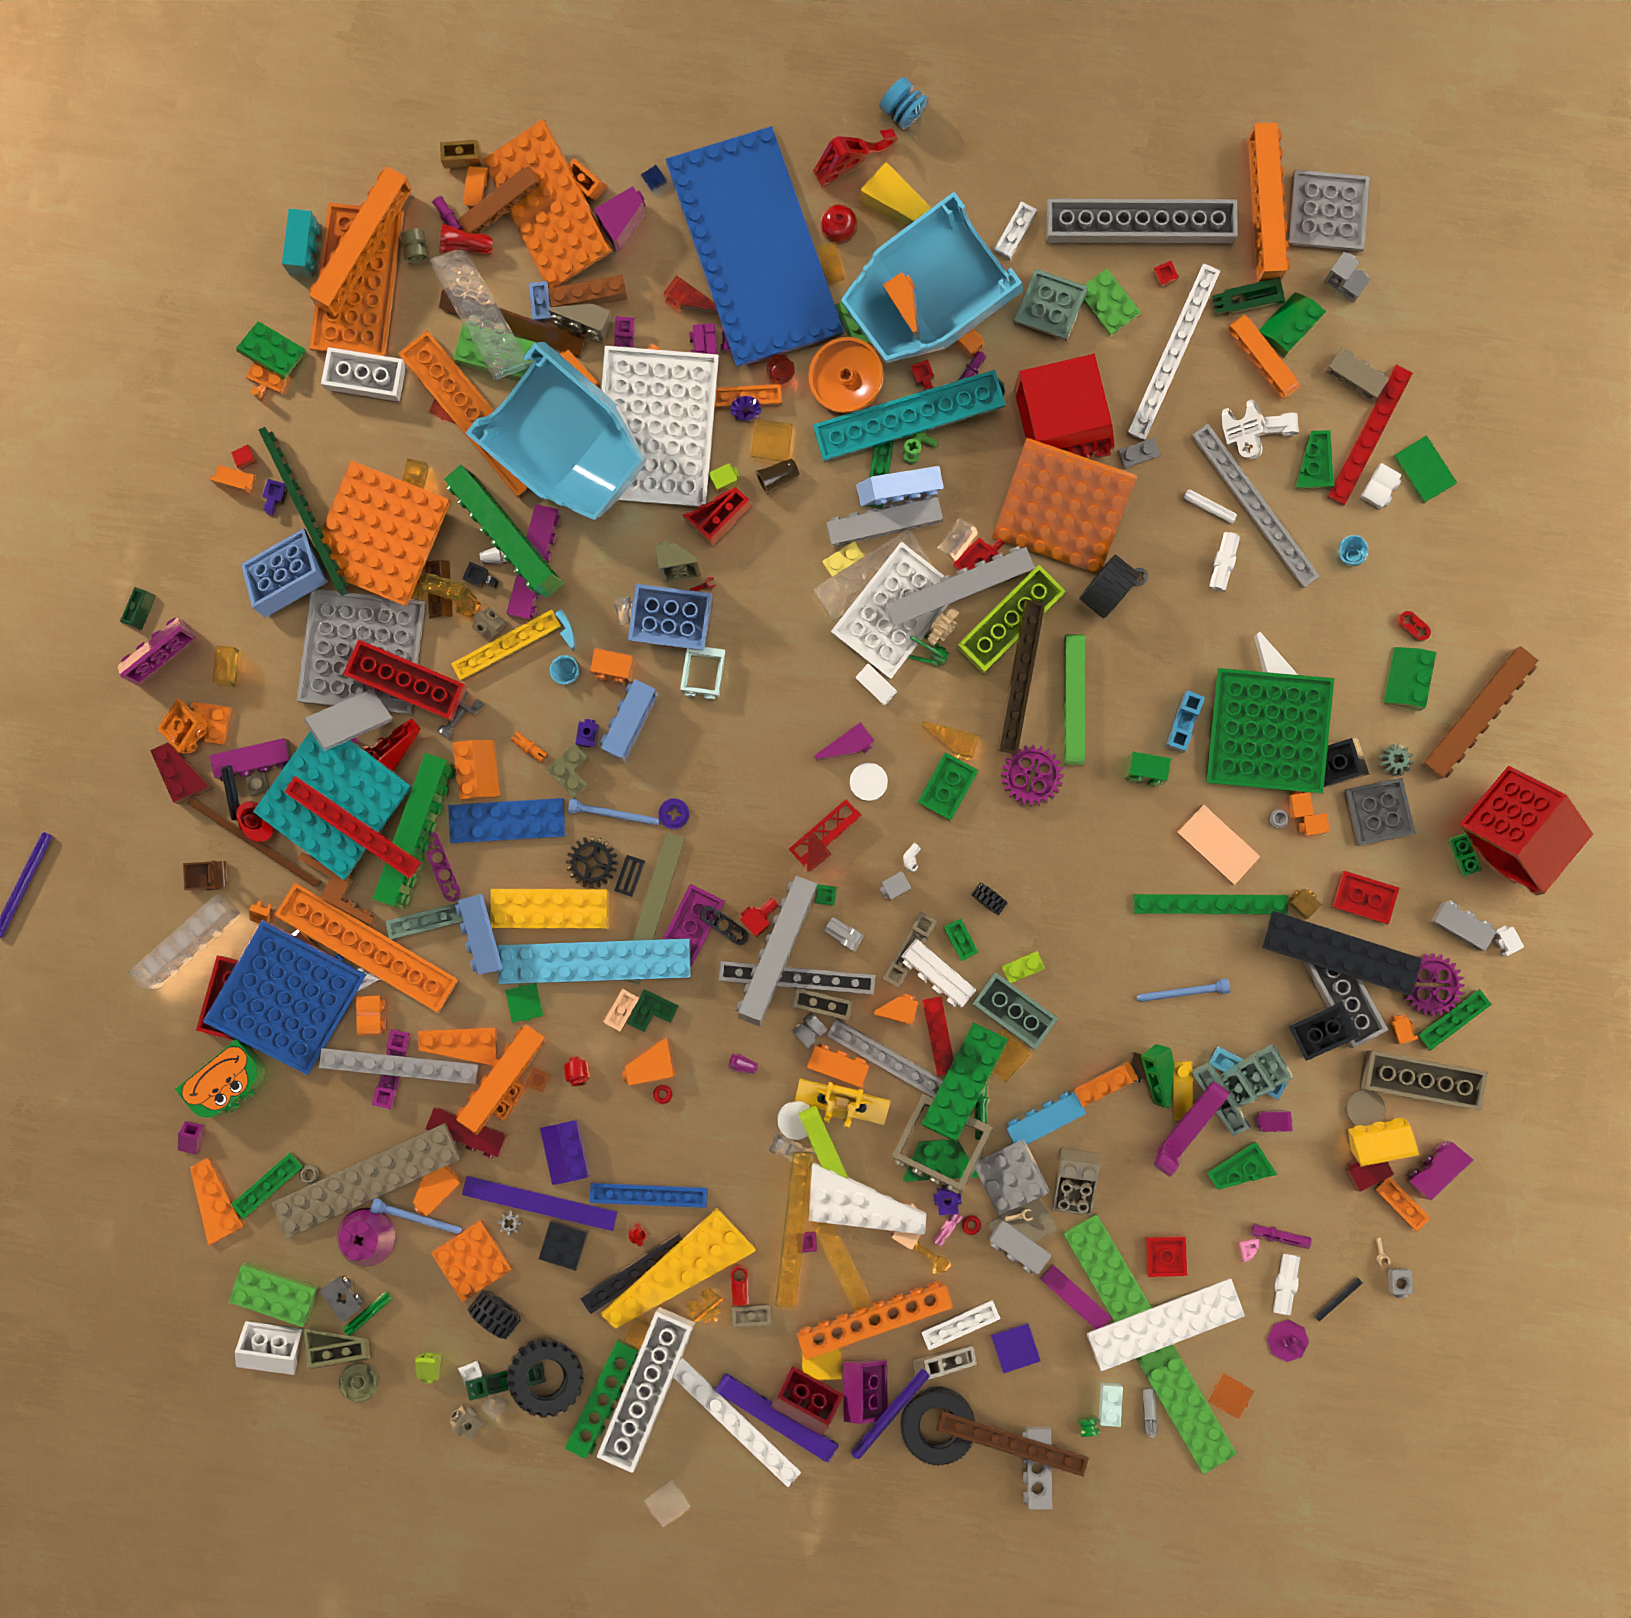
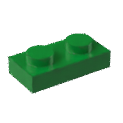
M961 918L943 927L961 961L979 953Z

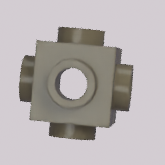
M488 607L484 611L480 610L477 612L471 627L489 642L500 633L506 621Z
M463 1405L452 1413L449 1420L453 1427V1432L459 1436L463 1434L471 1440L483 1426L478 1412L472 1407L466 1408Z

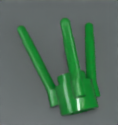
M910 636L911 640L932 652L930 657L933 660L909 655V659L929 663L936 667L938 664L944 665L950 653L946 651L945 647L937 643L935 648L921 640Z

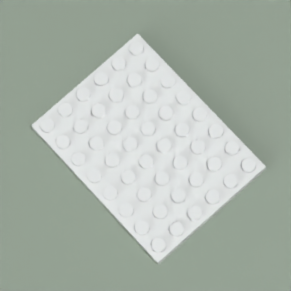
M605 346L601 391L619 405L645 459L643 468L618 500L694 507L707 504L719 355Z

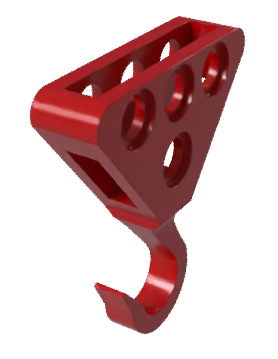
M894 129L880 130L884 139L876 143L866 142L863 139L837 136L833 138L813 170L822 188L827 187L863 163L868 154L881 153L894 145L898 140Z

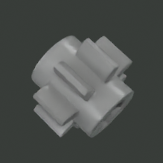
M512 1210L509 1211L508 1216L502 1213L501 1216L504 1219L497 1222L502 1224L500 1232L506 1230L508 1235L511 1234V1230H514L516 1233L519 1232L517 1226L523 1224L518 1222L520 1214L514 1216ZM506 1219H513L514 1222L512 1224L514 1227H507L506 1224L508 1221Z

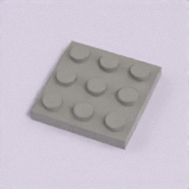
M1024 1139L981 1158L975 1168L998 1216L1050 1192Z

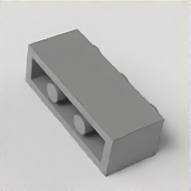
M1450 900L1440 904L1431 920V923L1480 952L1486 951L1497 932L1492 928V924L1484 920L1482 922L1477 920L1475 914L1467 910L1465 912L1460 910L1459 905Z
M1004 1220L1000 1221L989 1237V1240L992 1241V1247L999 1252L1001 1249L1008 1253L1006 1257L1013 1262L1020 1261L1023 1263L1024 1266L1022 1268L1030 1274H1033V1272L1039 1274L1052 1256Z

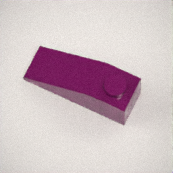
M860 722L814 755L816 761L855 755L860 752L865 754L873 748L871 744L874 743V739Z
M1270 1110L1257 1112L1255 1126L1261 1132L1293 1131L1291 1111Z

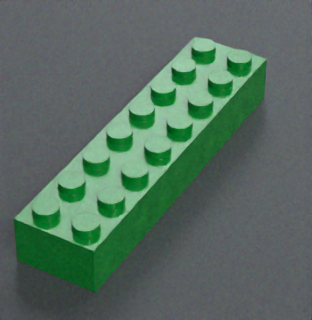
M460 464L444 479L448 484L446 488L452 495H456L458 503L470 512L469 516L476 523L478 522L481 525V531L492 539L491 543L498 550L504 553L502 556L509 564L515 567L514 571L527 581L525 584L532 592L535 591L538 596L542 594L548 598L564 584L552 567L471 471Z
M425 753L393 840V843L422 862L417 870H420L422 867V856L424 851L428 850L430 841H428L429 833L433 834L435 831L436 817L442 812L443 805L441 803L443 798L448 795L449 781L453 779L456 772L453 763ZM385 862L372 899L404 909V906H407L410 901V890L416 884L417 877L415 876L417 871L409 879Z

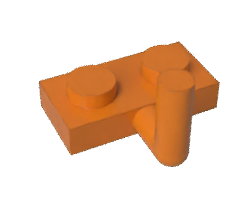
M253 362L246 378L260 384L259 388L253 387L251 389V393L255 398L260 400L267 388L282 394L289 376L284 380Z

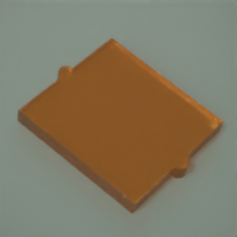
M1224 1373L1218 1385L1214 1386L1215 1390L1208 1401L1239 1419L1245 1407H1248L1247 1403L1254 1390Z

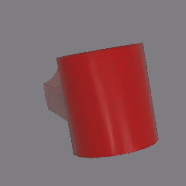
M738 1264L731 1269L730 1277L732 1305L740 1306L749 1304L747 1268ZM737 1270L745 1273L742 1279L734 1277V1273Z

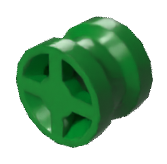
M1087 1417L1078 1420L1082 1429L1080 1432L1081 1437H1091L1100 1434V1430L1097 1428V1417Z

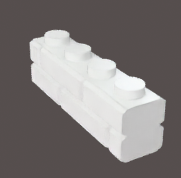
M917 939L901 956L904 959L902 963L910 970L915 968L919 972L917 976L924 982L929 980L933 984L932 989L940 995L944 993L948 996L947 1001L954 1007L957 1005L963 1007L976 991L972 985Z

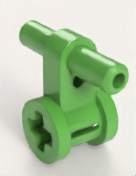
M925 432L911 435L914 439H909L905 442L903 459L908 463L917 462L920 458L922 442L937 447L938 440L927 436Z

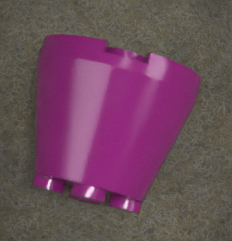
M369 1207L360 1208L349 1213L341 1221L337 1231V1245L340 1253L347 1261L360 1267H370L384 1261L391 1254L396 1238V1230L391 1219L383 1212L377 1215L370 1213L371 1208ZM363 1236L364 1240L357 1244L356 1240Z

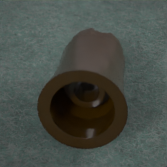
M792 458L770 467L756 470L758 481L767 495L800 475L797 465Z

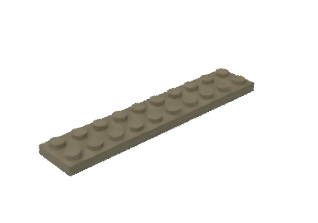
M445 1123L278 1199L271 1204L287 1239L460 1160L461 1157Z

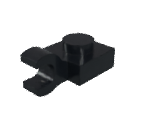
M469 562L462 578L464 581L481 587L484 582L496 588L499 582L496 578L487 575V568Z

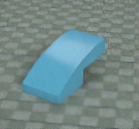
M560 609L555 614L566 628L560 634L572 651L576 649L574 633L566 615Z

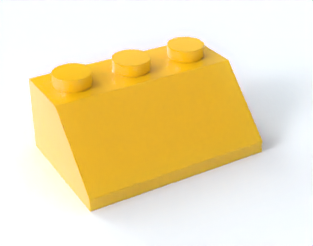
M1394 1118L1388 1122L1379 1121L1372 1125H1358L1348 1129L1350 1150L1361 1166L1419 1155L1411 1126L1405 1118Z

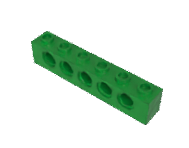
M618 1338L564 1449L586 1459L588 1454L592 1456L597 1446L594 1444L597 1436L601 1437L605 1426H603L605 1418L609 1420L614 1411V1408L611 1406L614 1400L618 1402L623 1392L620 1390L622 1383L627 1384L631 1374L628 1371L631 1365L635 1364L639 1348ZM624 1359L626 1367H617L616 1360ZM611 1376L615 1377L618 1384L610 1386L607 1379ZM600 1395L608 1396L609 1402L607 1404L600 1403ZM593 1412L598 1413L600 1421L593 1422L590 1419V1414ZM589 1431L592 1436L591 1439H583L581 1432Z

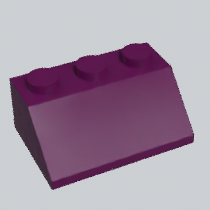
M1443 1141L1436 1147L1437 1151L1432 1156L1428 1155L1423 1159V1165L1420 1168H1414L1408 1174L1409 1178L1406 1182L1421 1198L1432 1200L1473 1161L1468 1154L1453 1142Z
M887 1360L843 1362L844 1422L855 1424L876 1422L888 1408Z

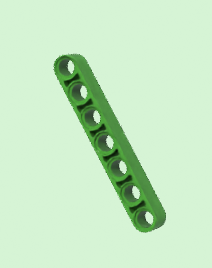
M1065 634L1064 639L1065 765H1085L1084 634Z

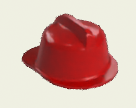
M253 801L242 803L236 812L239 828L252 841L264 842L270 839L273 834V826L253 812L258 803Z

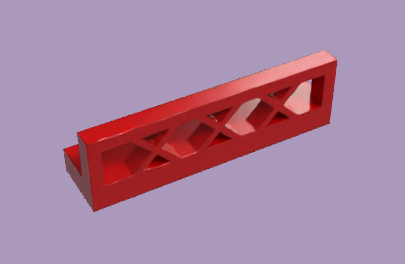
M845 799L792 845L789 851L804 867L861 817V814ZM845 805L853 812L847 818H839L840 809ZM829 819L837 820V826L832 831L825 830V822ZM823 825V830H817ZM814 832H823L822 840L818 843H810L811 835ZM799 845H808V852L802 857L794 850Z

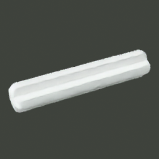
M1190 489L1184 495L1185 500L1229 523H1233L1237 517L1236 513Z

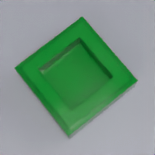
M818 884L815 903L834 906L837 887Z

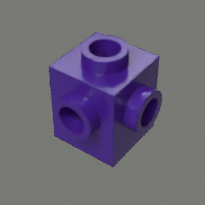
M941 1185V1188H937V1194H934V1206H938L939 1215L958 1214V1205L962 1204L961 1193L951 1192L947 1189V1185Z

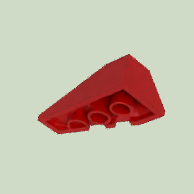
M410 719L393 729L388 737L384 738L381 736L377 739L376 744L371 747L366 745L362 749L394 771L421 728L413 719Z

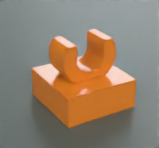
M258 901L256 905L252 904L249 909V920L259 924L262 919L270 922L271 904H268L267 908L261 907L262 901Z

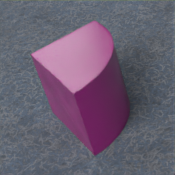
M185 1121L178 1133V1151L196 1155L202 1141L204 1125Z

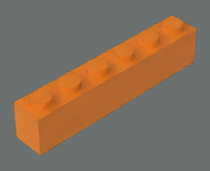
M528 1025L518 1029L513 1043L507 1044L503 1050L504 1055L502 1058L497 1059L493 1063L491 1073L489 1075L486 1074L482 1078L480 1088L471 1093L468 1098L469 1103L466 1107L462 1106L456 1115L458 1117L456 1119L457 1122L476 1136L546 1042L544 1036Z

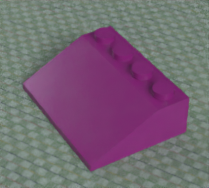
M179 617L173 618L166 623V627L163 630L153 633L148 642L141 643L132 655L128 654L121 660L122 663L118 665L119 675L138 686L197 637Z

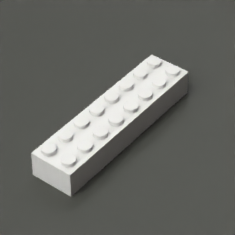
M660 1307L655 1312L598 1452V1458L631 1473L634 1472L693 1331L695 1322Z

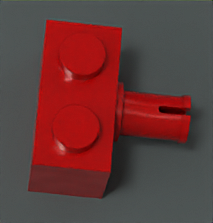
M771 897L760 908H755L754 906L751 909L747 907L741 913L742 917L740 920L757 938L770 926L767 916L779 905Z

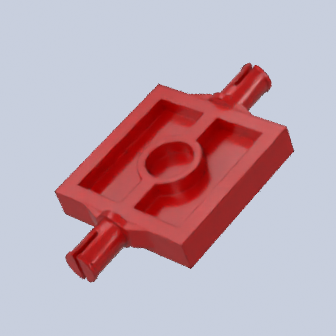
M979 537L953 563V566L958 571L968 567V570L976 568L974 564L983 560L986 563L993 561L992 557L999 554L998 550L1005 543L999 538L991 546Z

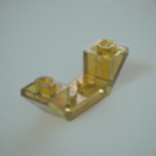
M430 573L419 577L411 599L420 601L424 593L428 592L457 601L456 613L472 618L477 614L481 605L465 584Z

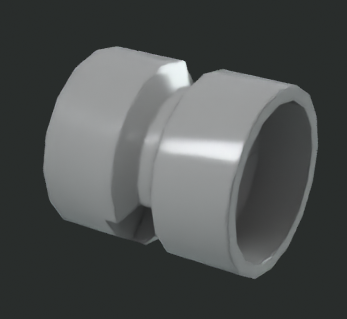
M812 1012L803 1019V1024L799 1023L792 1030L808 1048L816 1042V1036L821 1037L828 1030Z

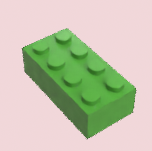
M463 323L453 360L459 366L520 381L533 360L525 361L523 357L536 342Z
M246 1262L241 1264L229 1303L303 1327L308 1324L320 1287Z

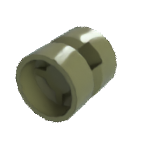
M410 229L400 234L401 244L405 247L403 249L405 262L417 263L429 258L427 246L424 245L426 239L423 230Z

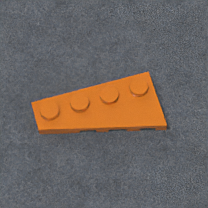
M496 1028L418 1031L419 1051L492 1066L497 1060Z
M206 1158L191 1166L190 1169L209 1246L244 1227V1224L239 1214L231 1206L232 1201L210 1158Z

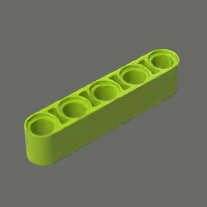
M816 1105L798 1113L822 1168L832 1170L836 1174L848 1179Z

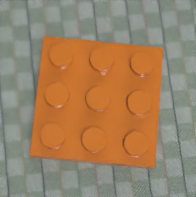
M481 1220L431 1253L462 1302L512 1270Z

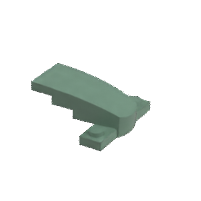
M1274 1044L1250 1055L1220 1076L1210 1061L1192 1071L1203 1091L1212 1081H1215L1230 1092L1215 1114L1221 1117L1232 1136L1250 1129L1251 1126L1239 1108L1240 1106L1256 1101L1257 1097L1275 1090L1276 1086L1293 1078L1292 1072Z

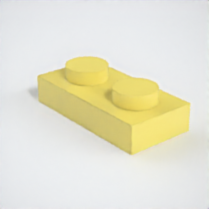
M854 541L823 560L822 563L831 577L834 578L863 560L864 555Z

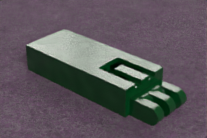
M1279 277L1226 289L1224 293L1212 295V300L1220 299V301L1213 304L1214 307L1222 306V308L1215 310L1216 315L1228 312L1230 316L1283 304L1285 302V295L1281 278ZM1243 295L1245 301L1240 302V298L1232 300L1231 297Z

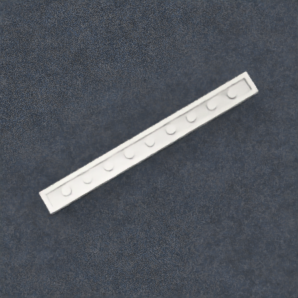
M1203 263L1129 428L1128 435L1145 441L1220 270Z
M681 1357L673 1378L788 1487L799 1476L801 1471Z

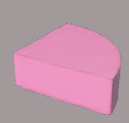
M1259 1238L1239 1242L1243 1262L1251 1260L1259 1248Z

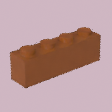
M623 274L548 289L552 307L582 304L600 305L628 299Z

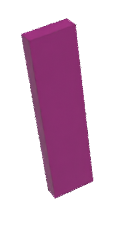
M1052 1265L1040 1278L1095 1329L1105 1326L1112 1317L1056 1266Z

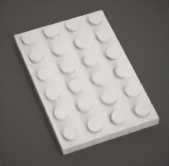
M900 542L830 632L891 679L918 645L910 639V636L922 640L933 622L949 604L894 627L891 626L884 605L888 604L887 600L897 596L898 599L905 597L904 593L915 589L916 592L923 590L922 586L927 583L933 582L934 585L940 583V578L944 577V575L903 542Z

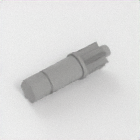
M1143 1389L1145 1429L1150 1438H1153L1155 1433H1159L1154 1389Z

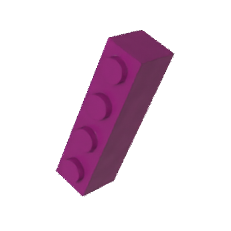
M282 738L209 756L214 778L220 779L223 782L222 766L231 765L234 776L246 777L250 776L251 772L258 771V773L270 771L269 768L275 766L278 769L284 768L291 759L292 754L289 740Z

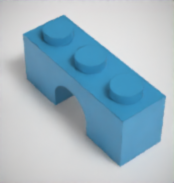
M1190 691L1184 693L1165 745L1166 748L1180 753L1186 752L1192 736L1194 723L1200 714L1205 699L1204 696Z

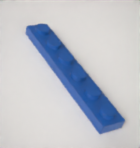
M590 1183L589 1203L706 1208L707 1188Z

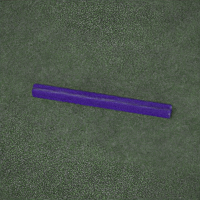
M41 832L0 915V938L3 937L52 838V835L46 832Z
M919 1370L851 1450V1454L855 1459H860L927 1381L930 1375L926 1370Z

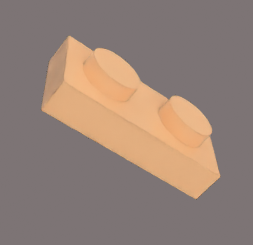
M622 989L606 1016L604 1023L621 1032L639 998Z

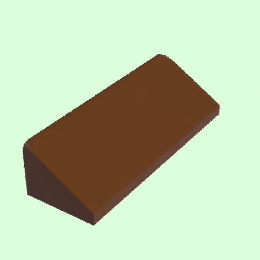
M442 559L426 562L429 618L452 617L450 562Z

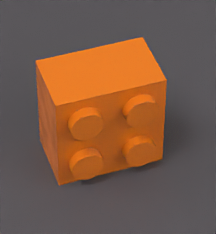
M594 649L590 672L598 681L607 682V679L615 681V684L625 686L626 683H630L632 680L635 660L631 655Z

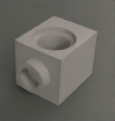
M1408 1268L1388 1269L1389 1293L1395 1295L1396 1298H1406L1407 1294H1413L1412 1270ZM1403 1278L1404 1286L1397 1288V1280Z

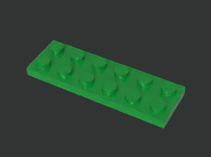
M973 1022L921 1123L922 1126L955 1142L958 1141L1008 1043V1038Z

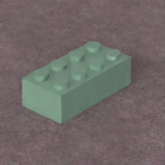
M996 972L993 973L972 1002L973 1006L1034 1050L1038 1048L1059 1019Z

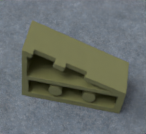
M303 1329L307 1365L310 1369L371 1359L369 1339Z

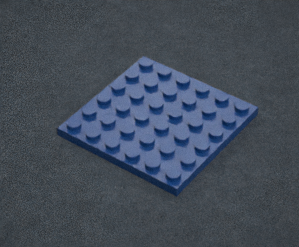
M262 919L203 1022L308 1075L320 1056L321 1049L327 1044L366 974Z

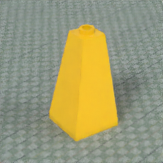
M887 162L861 188L860 202L863 205L908 226L931 209Z

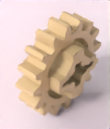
M951 608L946 614L942 612L931 625L929 630L932 633L927 641L933 646L940 639L945 641L957 625L955 619L959 612L954 608Z

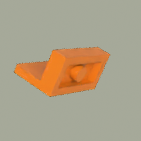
M218 465L215 477L210 476L209 480L216 485L251 495L256 476Z

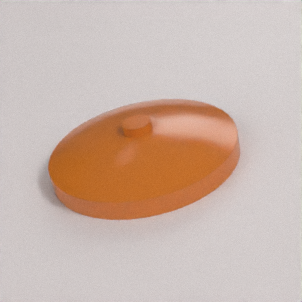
M841 337L826 343L815 354L809 368V385L813 395L824 407L837 413H852L867 407L879 394L884 380V368L878 353L867 342L854 337Z

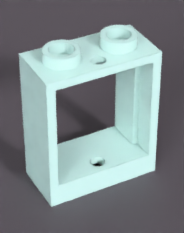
M705 647L704 650L687 648L681 692H684V695L689 697H695L696 694L703 695V698L710 700L719 697L726 651ZM692 655L719 659L715 691L687 687Z

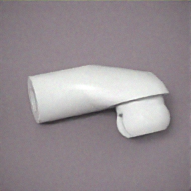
M913 843L903 855L904 866L906 870L911 872L916 871L918 868L915 856L921 848L916 843Z

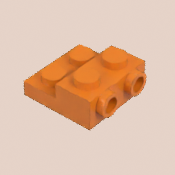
M176 699L157 729L178 753L189 754L196 750L198 739L206 734L208 723L198 712H193L183 700Z

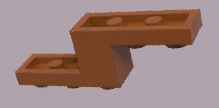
M301 852L298 857L300 861L331 877L320 898L374 926L377 918L373 917V912L366 908L363 911L356 908L357 903L349 899L346 902L344 901L355 880L351 879L352 874H349L347 879L343 880L310 854Z

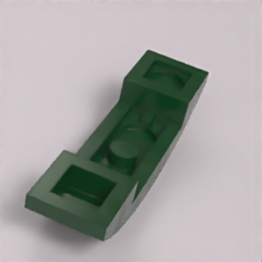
M542 1362L535 1363L530 1368L527 1374L528 1386L546 1382ZM507 1370L465 1381L469 1401L508 1391Z

